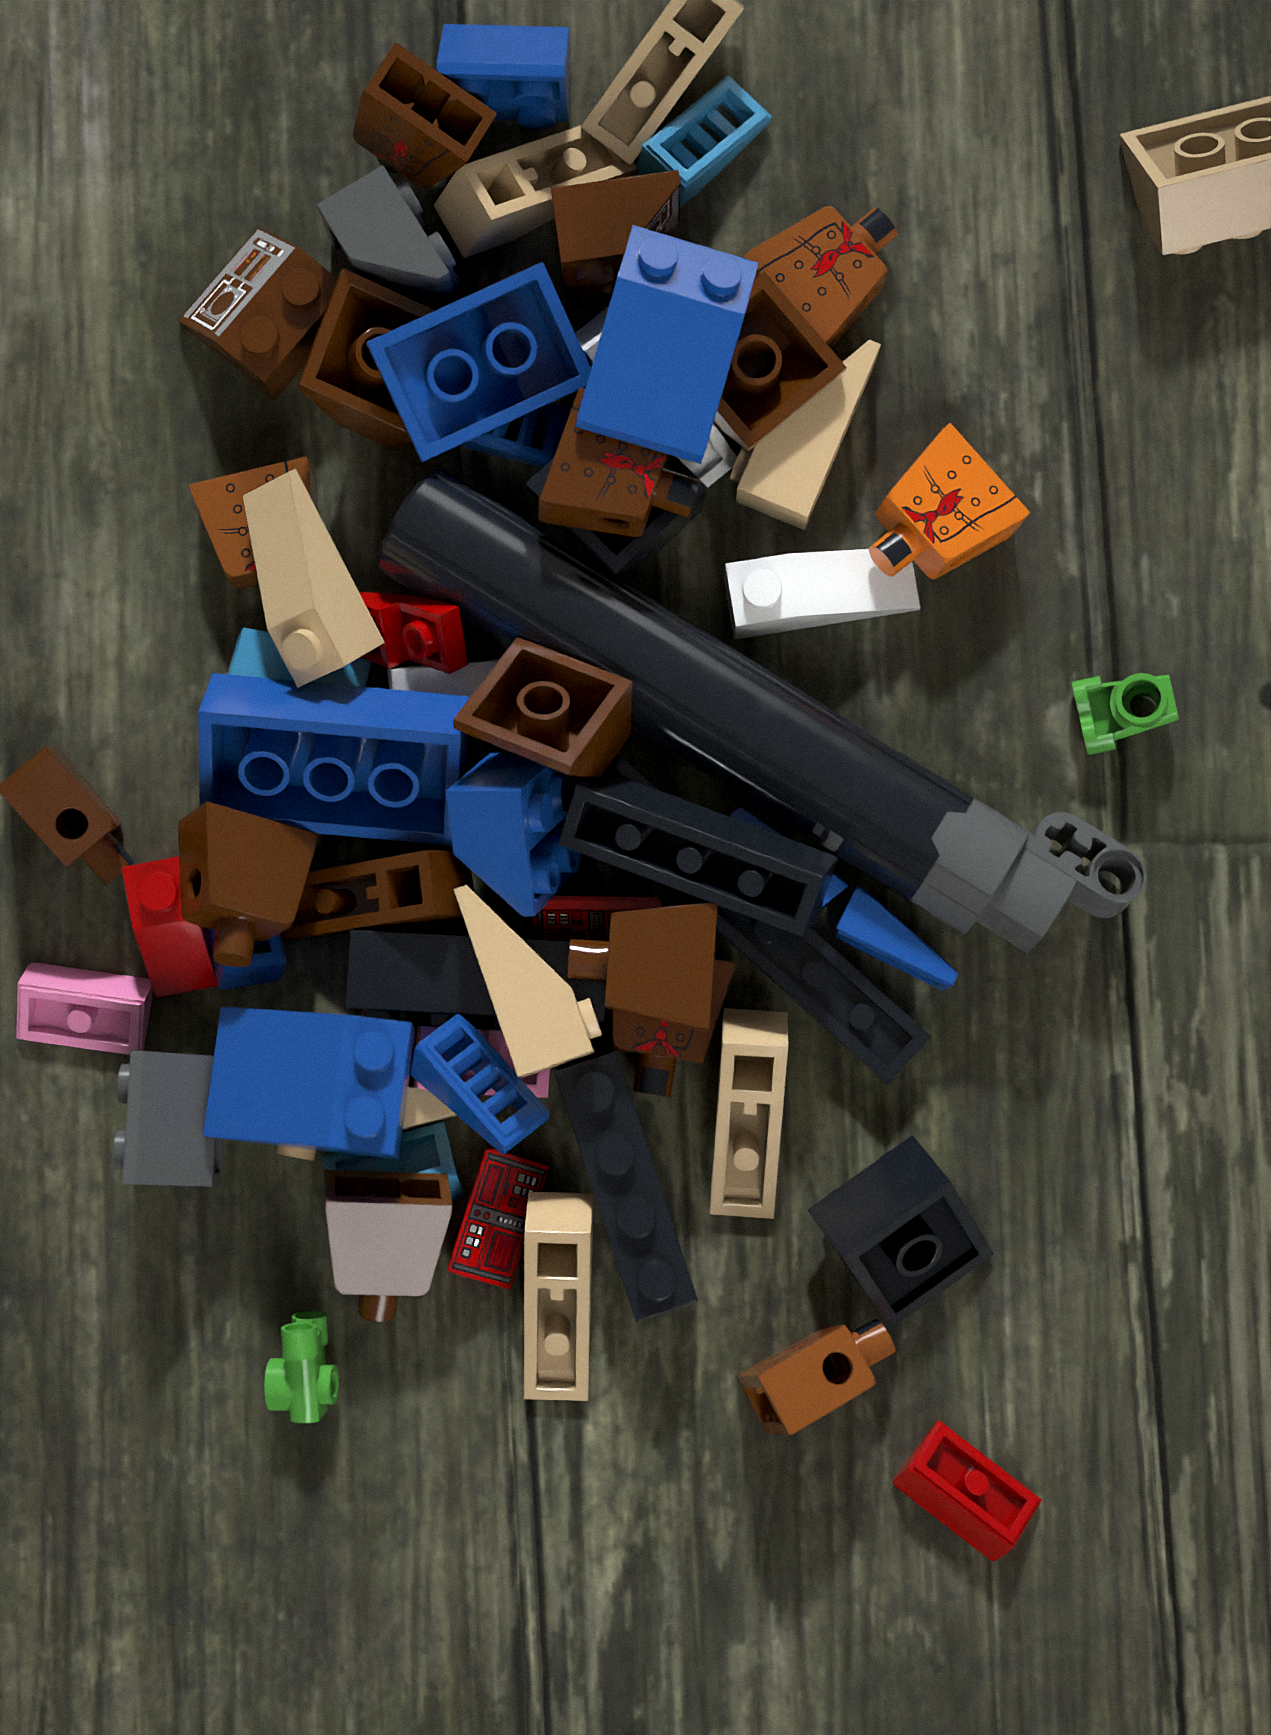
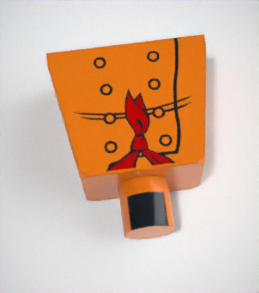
M949 423L891 489L876 511V518L887 530V533L869 547V554L876 566L888 576H895L910 562L914 561L927 577L937 579L1008 539L1024 522L1030 511L956 428Z

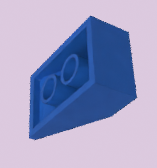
M633 225L575 427L701 464L746 312L758 262Z
M543 262L366 342L421 462L577 391L579 387H586L591 371L590 365Z
M221 1007L203 1136L399 1160L416 1032L412 1023L342 1014Z

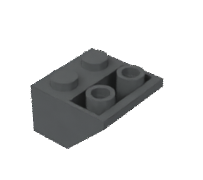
M382 165L317 204L330 243L347 270L435 311L456 302L453 288L460 285V281L453 269L456 266L455 260L438 232L427 237L428 229L420 216L423 213L422 207L405 179L394 184Z
M130 1051V1064L121 1065L117 1085L119 1103L127 1104L125 1130H117L113 1147L114 1168L116 1170H123L122 1184L222 1186L224 1139L203 1136L214 1056Z

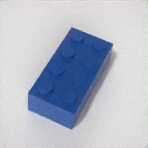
M212 673L198 711L199 807L208 801L318 834L452 846L445 791L466 774L467 734L453 728V719L469 700V696L309 682L297 688L294 680Z

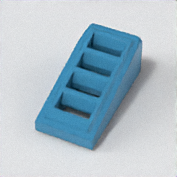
M728 75L642 145L637 163V171L640 175L678 170L681 208L697 195L770 124L772 116ZM720 105L724 106L742 125L736 129L716 109ZM703 122L722 140L719 144L700 127ZM684 140L702 156L700 160L681 144Z

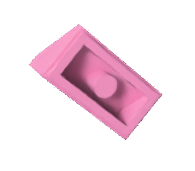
M30 963L18 982L16 1039L130 1055V1051H144L153 997V987L150 979L43 963Z

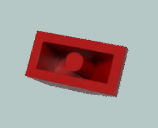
M179 856L122 867L133 932L156 998L217 987L218 982L207 928L187 923L181 915Z

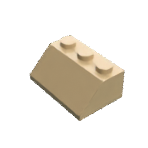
M1271 96L1120 134V145L1143 227L1162 255L1171 253L1189 254L1199 250L1206 244L1230 238H1252L1259 235L1263 230L1271 228Z

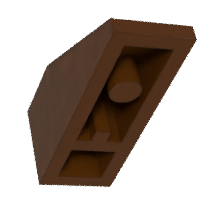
M425 850L308 872L295 919L290 928L280 933L281 942L350 934V930L376 931L463 918L454 889L467 885L474 892L472 870L453 854V851Z

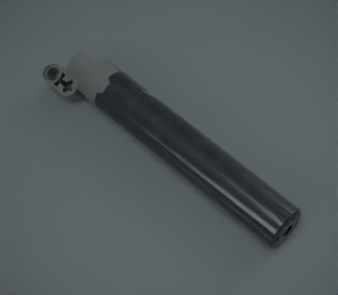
M443 468L430 472L429 475L422 478L416 484L395 514L389 531L380 544L377 564L382 574L419 597L459 606L461 622L506 651L513 641L520 637L632 681L631 728L800 834L811 838L829 849L837 857L963 935L969 931L976 921L1017 948L1028 953L1044 937L1066 900L1090 915L1098 918H1111L1120 914L1144 890L1147 872L1142 859L1131 849L1089 823L1067 812H1055L1046 816L1032 832H1029L907 755L872 736L873 734L629 583L614 576L608 570ZM1051 840L1057 841L1062 846L1059 850V858L1049 852L1052 846ZM1085 857L1090 863L1079 873L1075 869L1083 861L1082 858ZM1098 871L1113 873L1120 880L1123 893L1112 894L1107 892L1099 882Z

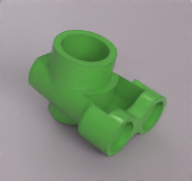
M1137 673L1123 681L1101 683L1099 675L1072 682L1088 755L1116 749V740L1179 720L1169 674L1153 676L1147 673ZM1141 696L1149 697L1156 705L1155 710L1150 716L1137 717L1131 712L1132 702Z
M303 1311L293 1314L291 1316L292 1323L281 1327L283 1358H271L268 1361L265 1372L264 1392L266 1405L270 1411H290L291 1422L314 1423L319 1422L327 1412V1404L336 1403L339 1391V1375L336 1365H326V1345L328 1344L327 1313L322 1311Z

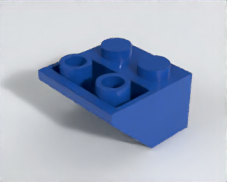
M444 24L436 71L495 111L497 114L493 120L518 121L519 125L530 129H546L554 126L555 122H569L571 69L569 27Z
M489 753L445 791L453 854L520 915L535 916L578 870L580 853L558 845L574 794L573 781L570 775L516 753Z

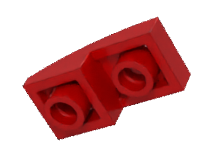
M360 592L385 643L359 658L388 669L411 660L447 674H451L468 665L459 606L410 595Z

